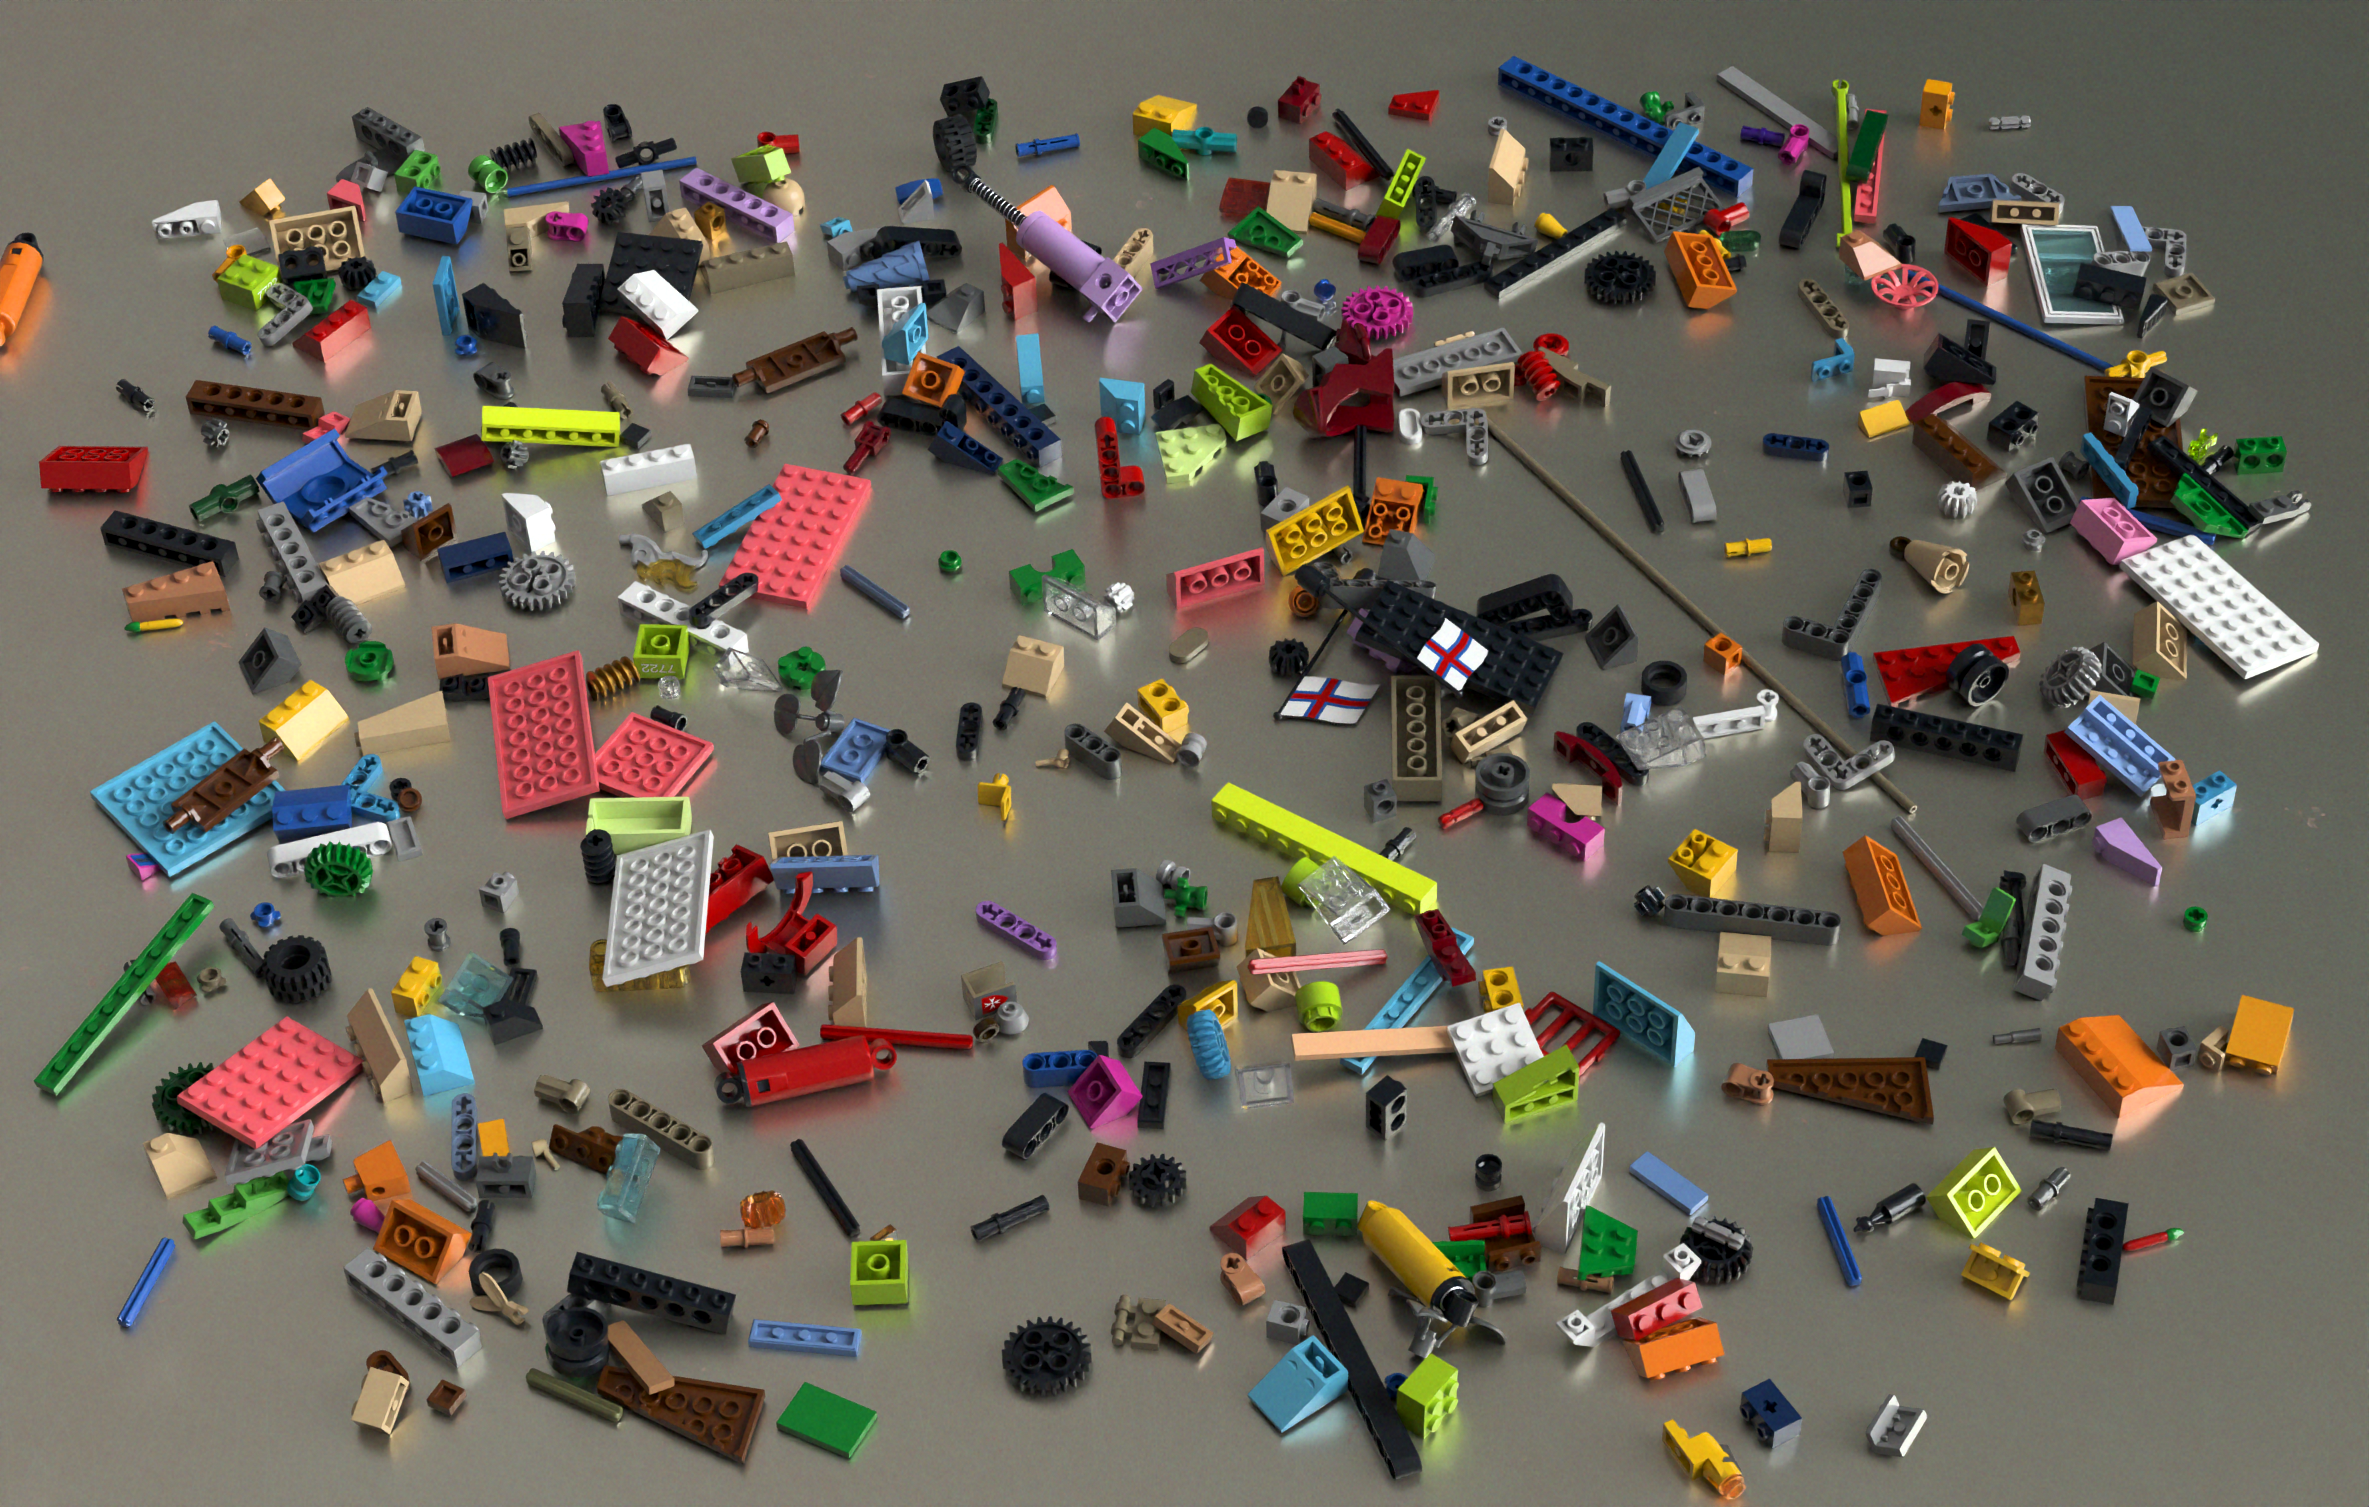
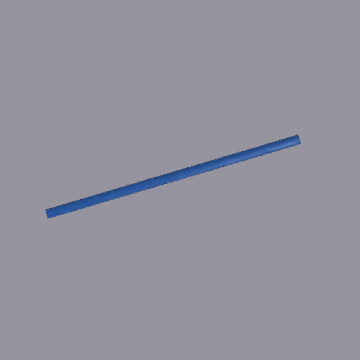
M1908 270V279L1912 280L1917 273ZM1922 277L1917 282V284L1930 280L1928 278ZM1938 284V293L2102 371L2114 367L2103 360Z

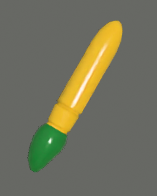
M165 619L141 623L131 622L124 629L125 631L140 632L141 630L175 628L181 626L183 621L181 619Z

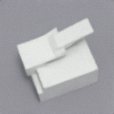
M1875 358L1872 389L1868 392V398L1885 396V398L1894 396L1909 397L1911 379H1909L1910 361Z

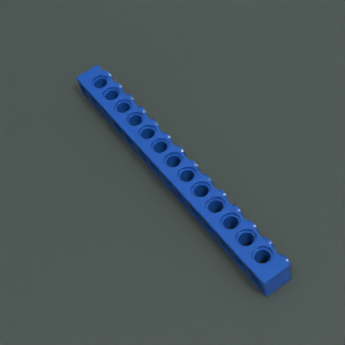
M1515 56L1498 68V85L1654 159H1657L1673 133L1671 129ZM1696 141L1693 142L1677 170L1686 173L1700 167L1704 173L1702 178L1706 184L1736 198L1749 189L1753 182L1754 168Z

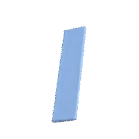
M2110 206V210L2129 251L2152 252V247L2133 207Z

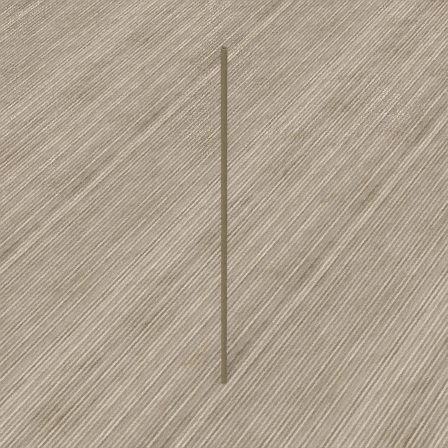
M1487 417L1488 431L1714 636L1723 633L1732 639ZM1742 648L1741 660L1846 756L1851 758L1858 754L1855 749ZM1860 762L1857 764V766H1859L1861 769H1864L1869 765L1868 762ZM1879 771L1870 775L1878 785L1909 813L1916 811L1917 806Z

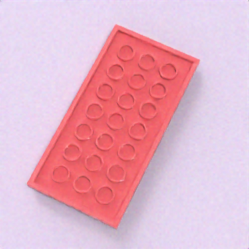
M784 464L772 486L780 494L782 500L773 508L764 511L754 519L721 579L719 588L742 573H753L758 577V591L751 595L750 598L807 609L871 488V480Z
M579 650L488 677L502 813L505 819L599 792L583 662Z

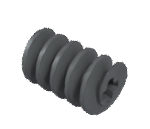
M337 596L327 604L325 609L327 618L347 642L352 644L360 643L369 637L372 632V625L352 600Z

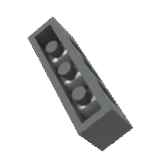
M369 107L362 109L352 116L357 138L402 163L407 160L414 150L425 152L421 136Z

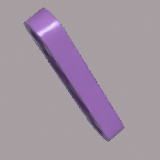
M983 901L976 906V919L978 923L1036 958L1049 960L1057 954L1056 940L1046 932L995 902ZM1003 922L1013 923V925L1008 928L1000 926V924ZM1023 933L1032 935L1029 939H1022L1019 936Z

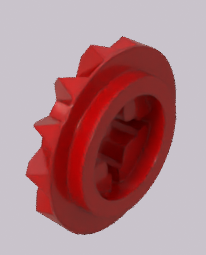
M1548 333L1537 337L1533 343V348L1535 352H1538L1540 347H1544L1561 356H1566L1567 351H1569V342L1559 334Z

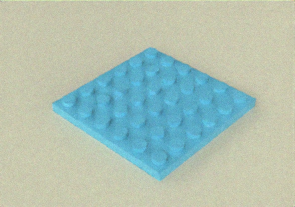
M214 721L90 791L91 798L159 865L160 869L168 877H171L273 818L272 806L275 792L286 790L274 780L205 833L192 823L187 822L174 834H170L164 828L163 821L175 813L172 810L171 804L243 750Z

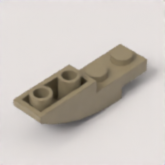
M1544 347L1538 349V352L1543 351L1545 353L1543 359L1549 360L1547 366L1553 368L1551 373L1557 375L1555 380L1561 383L1558 388L1559 391L1579 403H1582L1585 399L1603 407L1610 403L1611 385L1578 371V363Z

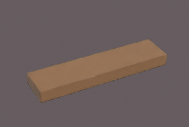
M624 1320L608 1325L609 1348L649 1395L674 1386L673 1376Z

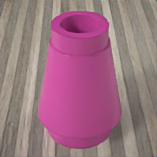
M361 1198L353 1205L350 1211L353 1221L377 1233L380 1232L385 1216L372 1200Z

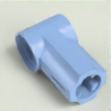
M1626 693L1620 732L1627 738L1635 739L1636 736L1641 735L1645 718L1649 716L1651 696Z

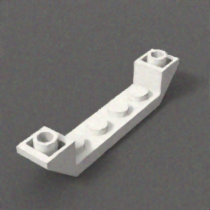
M1682 1243L1662 1256L1660 1271L1589 1316L1585 1317L1579 1310H1576L1557 1322L1556 1327L1573 1344L1595 1347L1617 1333L1611 1310L1675 1278L1689 1280L1700 1266L1701 1259Z

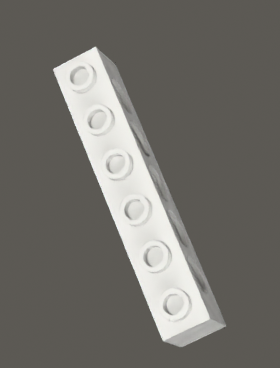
M635 581L618 597L621 615L639 624L687 625L690 648L729 667H732L749 651L747 635L743 631L735 629L720 620H714L704 627H695L689 622V609L691 607L647 585Z

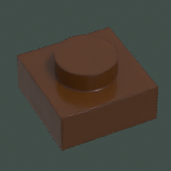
M442 1379L426 1400L429 1407L452 1416L467 1395L465 1389Z

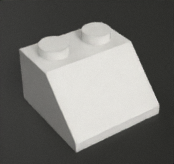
M504 493L501 495L508 530L531 553L555 542L554 531L556 528L551 518L553 511L547 501L544 502L538 495Z

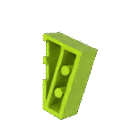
M1567 1044L1493 1083L1492 1101L1504 1123L1578 1101L1579 1065Z

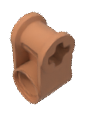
M1733 1063L1721 1085V1089L1729 1097L1763 1106L1771 1103L1774 1093L1771 1088L1774 1078L1767 1071L1754 1069L1741 1063Z
M1229 1253L1222 1257L1220 1261V1268L1222 1270L1220 1281L1240 1307L1266 1293L1262 1280L1253 1272L1242 1256L1236 1253Z

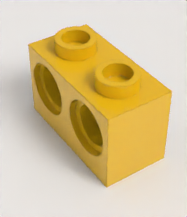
M1162 678L1137 689L1138 707L1151 722L1165 733L1188 724L1187 713H1189L1187 703L1181 700L1176 695L1174 688L1171 685L1169 686Z
M1513 966L1482 970V981L1478 982L1480 997H1485V1001H1483L1485 1014L1520 1003L1523 1009V1001Z

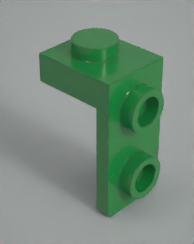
M1406 475L1405 482L1422 484L1424 500H1426L1424 524H1429L1430 516H1435L1436 503L1433 500L1437 501L1438 487H1434V477Z

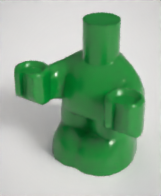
M1656 91L1643 94L1639 101L1646 117L1662 126L1665 125L1663 117L1668 111L1674 109L1672 101H1666L1661 105L1659 93Z
M1178 877L1176 890L1165 889V899L1175 900L1177 904L1175 906V916L1184 917L1187 907L1205 910L1207 886H1189L1188 878Z

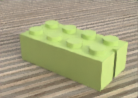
M689 797L590 798L589 818L587 819L585 835L594 829L607 831L612 839L614 854H624L688 836L691 832L692 823Z

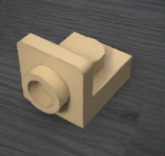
M2221 1025L2201 1042L2197 1059L2205 1066L2210 1067L2216 1072L2222 1069L2225 1058L2224 1051L2228 1045L2226 1041L2229 1030Z

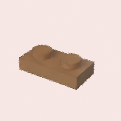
M1170 1303L1154 1317L1152 1322L1154 1326L1196 1354L1211 1341L1214 1334Z

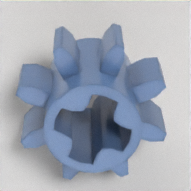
M412 492L408 495V499L403 500L405 511L410 512L412 517H425L428 515V511H433L430 495L425 496L423 492Z

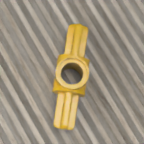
M2138 350L2130 351L2127 354V358L2121 360L2120 365L2106 369L2105 375L2107 377L2144 378L2145 373L2149 371L2151 366L2166 362L2167 357L2164 351H2158L2149 355Z

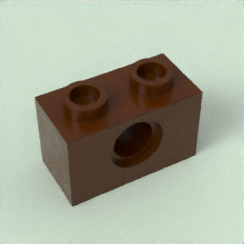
M1096 1143L1078 1180L1079 1199L1109 1207L1113 1197H1117L1120 1192L1122 1178H1126L1130 1170V1162H1127V1150Z

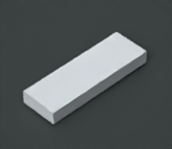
M1761 705L1692 717L1693 740L1763 729L1766 711L1764 706Z

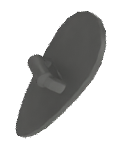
M381 150L373 153L367 151L364 154L365 157L357 160L358 162L388 172L387 177L393 176L403 164ZM357 161L345 167L336 176V181L339 182L341 179L350 181Z

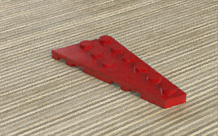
M2007 636L1873 653V662L1889 706L1897 708L1899 703L1906 700L1910 703L1917 700L1919 695L1924 693L1932 694L1950 687L1946 682V673L1951 662L1961 651L1972 644L1980 643L1985 645L1993 652L1994 656L2000 658L2005 664L2020 659V650L2015 637Z

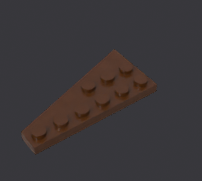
M1925 1057L1767 1059L1766 1069L1774 1078L1773 1088L1933 1125L1934 1114Z
M604 1365L596 1387L599 1395L739 1463H744L765 1399V1390L673 1376V1387L649 1395L627 1368Z

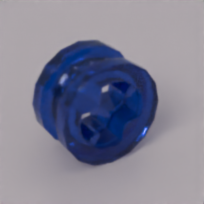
M1327 279L1319 281L1314 287V294L1323 302L1330 300L1336 292V287Z

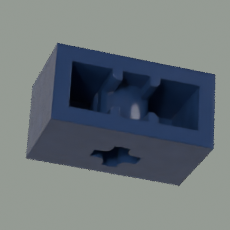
M1771 1379L1742 1392L1741 1405L1739 1407L1741 1415L1746 1421L1752 1423L1760 1439L1766 1441L1772 1449L1800 1435L1802 1417Z

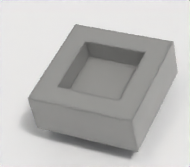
M329 1134L311 1138L305 1162L311 1160L320 1161L330 1157L332 1141Z

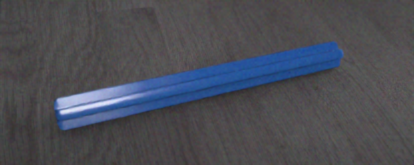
M2082 496L2079 500V503L2081 500H2089L2092 498ZM2127 509L2145 528L2181 538L2194 535L2207 545H2213L2216 534L2203 532L2195 526Z

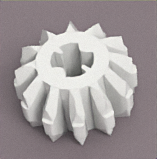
M1960 480L1958 483L1950 481L1949 484H1943L1937 495L1939 510L1944 511L1945 516L1953 515L1954 519L1956 516L1964 518L1966 514H1972L1975 505H1977L1975 488L1970 487L1969 483L1962 484Z

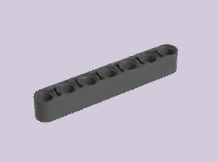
M1682 894L1669 895L1665 900L1664 922L1673 928L1714 933L1729 932L1771 936V939L1825 946L1836 944L1840 938L1841 918L1834 912Z

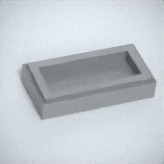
M411 816L386 822L398 862L423 855Z

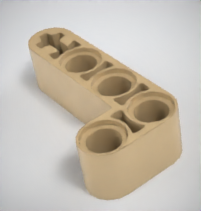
M1147 228L1137 229L1113 259L1115 263L1126 270L1133 278H1135L1153 254L1152 231Z

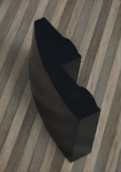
M1186 395L1163 407L1151 416V419L1162 431L1173 430L1182 421L1187 425L1203 409L1189 395Z
M326 584L312 601L305 600L291 618L303 632L307 633L327 619L325 614L326 606L339 594L332 586Z
M462 673L440 679L439 691H442L444 700L473 701L490 698L488 677L490 676L488 674L466 680Z

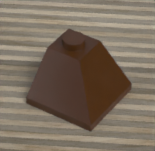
M449 503L401 530L404 548L419 561L437 552L438 548L446 547L458 540L452 506Z

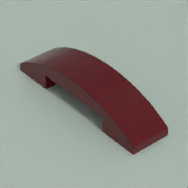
M1953 382L1923 396L1905 411L1907 419L1914 425L1916 421L1931 414L1937 416V413L1965 401H1969L1972 405L1990 398L1991 393L1982 384Z
M1555 732L1553 750L1569 764L1578 760L1602 781V792L1615 804H1621L1622 781L1612 762L1600 750L1585 740L1565 732Z

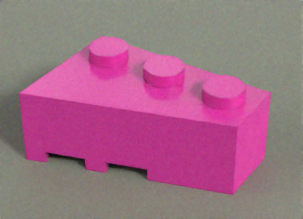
M587 121L582 124L558 127L560 137L569 146L574 159L577 161V165L588 177L609 174L600 121Z

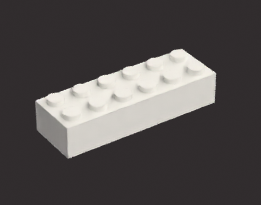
M921 286L877 289L884 396L903 395L902 391L916 356L909 365L885 359L884 349L882 348L883 338L890 333L894 323L898 322L904 313L922 303ZM926 343L919 350L920 353L926 354Z

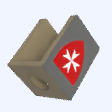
M1002 961L961 975L963 998L975 1020L996 1014L1000 1005L1005 1002H1017L1016 985L1014 982L1006 984L1005 966Z

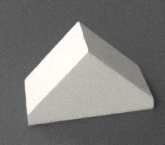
M925 180L898 208L902 223L934 219L933 198L928 181Z

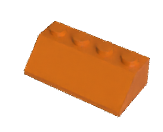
M1672 232L1664 253L1688 307L1709 309L1736 294V286L1712 235Z
M1866 835L1842 852L1846 862L1844 864L1852 880L1851 886L1858 898L1857 904L1864 915L1863 922L1869 930H1874L1886 936L1918 932L1922 929L1896 854Z

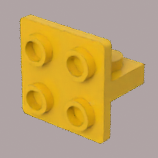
M1980 1242L1979 1246L1971 1243L1969 1249L1972 1252L1961 1275L2012 1300L2023 1277L2028 1278L2030 1274L2024 1270L2026 1264L2006 1254L2002 1259L1999 1257L2000 1251Z

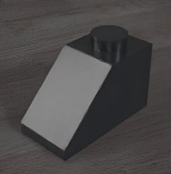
M1968 319L1964 348L1985 360L1990 322Z
M508 999L482 1007L486 1028L494 1045L543 1029V1025L534 1007Z

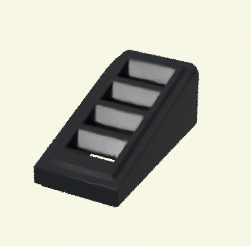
M2155 294L2149 296L2139 321L2137 338L2142 339L2165 315L2168 302L2167 297Z

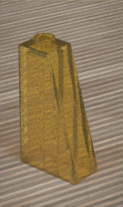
M1278 876L1253 880L1245 941V958L1256 948L1276 957L1296 956V941Z

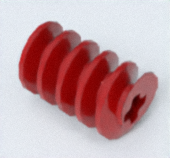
M1529 351L1521 355L1517 363L1521 366L1522 372L1525 373L1524 376L1528 380L1530 387H1532L1536 399L1543 401L1550 398L1556 392V389L1560 387L1561 383L1555 380L1557 375L1551 373L1553 368L1547 366L1549 360L1543 359L1545 353L1543 351Z

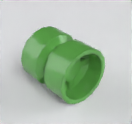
M480 155L476 157L468 168L470 178L480 184L487 192L497 193L507 183V172L488 156Z

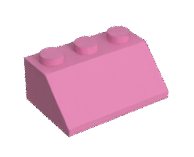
M2115 498L2081 500L2070 521V524L2077 529L2078 534L2084 536L2091 543V546L2098 550L2105 557V560L2112 565H2118L2123 559L2145 552L2157 541V538Z

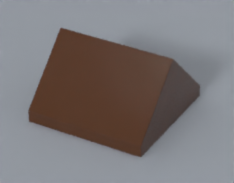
M1212 927L1162 934L1168 973L1219 965L1220 952Z

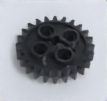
M1615 251V255L1606 252L1605 257L1599 254L1598 259L1592 258V263H1588L1587 268H1585L1584 284H1586V289H1591V295L1597 294V299L1605 297V302L1612 299L1614 304L1618 300H1621L1622 304H1625L1626 300L1634 303V298L1642 300V295L1648 296L1649 292L1653 291V286H1655L1656 271H1654L1653 265H1649V260L1643 261V256L1636 258L1635 253L1627 255V251H1624L1623 254Z
M1052 1316L1048 1317L1047 1322H1043L1038 1317L1036 1324L1027 1320L1026 1328L1018 1325V1334L1010 1332V1340L1004 1341L1005 1349H1002V1364L1006 1377H1011L1012 1385L1020 1383V1391H1024L1029 1387L1031 1395L1037 1390H1041V1395L1044 1397L1046 1392L1051 1390L1053 1396H1056L1057 1389L1059 1388L1066 1393L1068 1384L1072 1387H1077L1076 1379L1084 1380V1372H1089L1090 1370L1089 1363H1092L1091 1344L1088 1343L1087 1335H1082L1080 1327L1073 1330L1072 1321L1063 1325V1318H1060L1055 1323Z

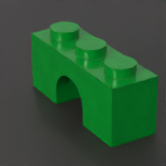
M1073 549L1051 556V571L1038 572L1031 564L1009 571L1010 589L1021 605L1086 583L1085 566Z

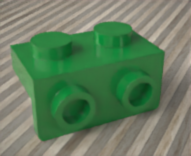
M1485 1241L1432 1242L1471 1283L1473 1276L1477 1272L1486 1271Z

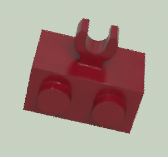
M1297 76V79L1292 82L1291 86L1278 99V117L1301 124L1306 117H1309L1315 106L1320 104L1322 97L1320 94V84Z

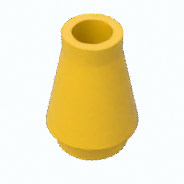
M1540 214L1534 224L1537 232L1555 239H1559L1568 232L1551 214Z

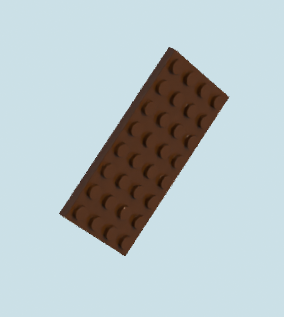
M2084 376L2087 433L2091 432L2115 460L2117 451L2125 437L2104 429L2109 394L2113 392L2132 400L2144 378ZM2180 418L2169 427L2151 419L2125 471L2132 483H2135L2138 487L2137 507L2176 508L2170 500L2180 477L2146 448L2149 442L2165 435L2183 451ZM2090 465L2092 499L2115 498L2124 506Z

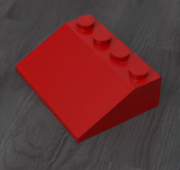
M58 446L39 461L41 488L49 489L50 492L63 491V489H71L72 492H83L85 489H94V492H106L108 489H116V492L120 493L129 492L130 489L138 484L148 453V447Z

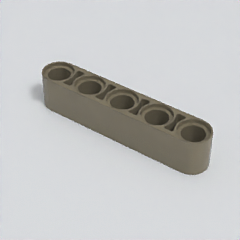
M616 1089L609 1094V1109L614 1122L695 1169H709L714 1164L713 1145L708 1136L628 1090Z

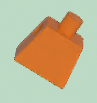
M391 1140L355 1158L353 1164L356 1174L342 1179L347 1194L363 1189L367 1200L370 1199L372 1202L411 1192L407 1174Z

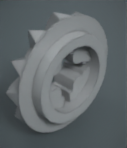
M1685 430L1680 432L1675 438L1676 450L1680 451L1681 455L1688 454L1690 458L1692 455L1700 457L1701 454H1707L1711 448V438L1705 432L1699 430Z

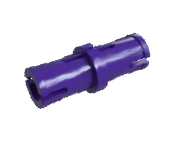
M1743 125L1740 139L1755 141L1760 145L1765 143L1782 147L1785 133L1768 131L1767 128L1763 127L1758 129Z

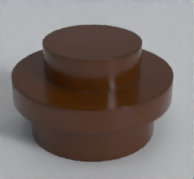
M414 788L403 789L397 797L398 806L405 812L418 810L422 804L420 792Z

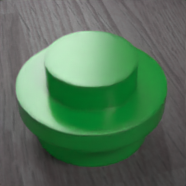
M953 550L944 551L938 559V565L944 571L957 570L962 564L961 557Z

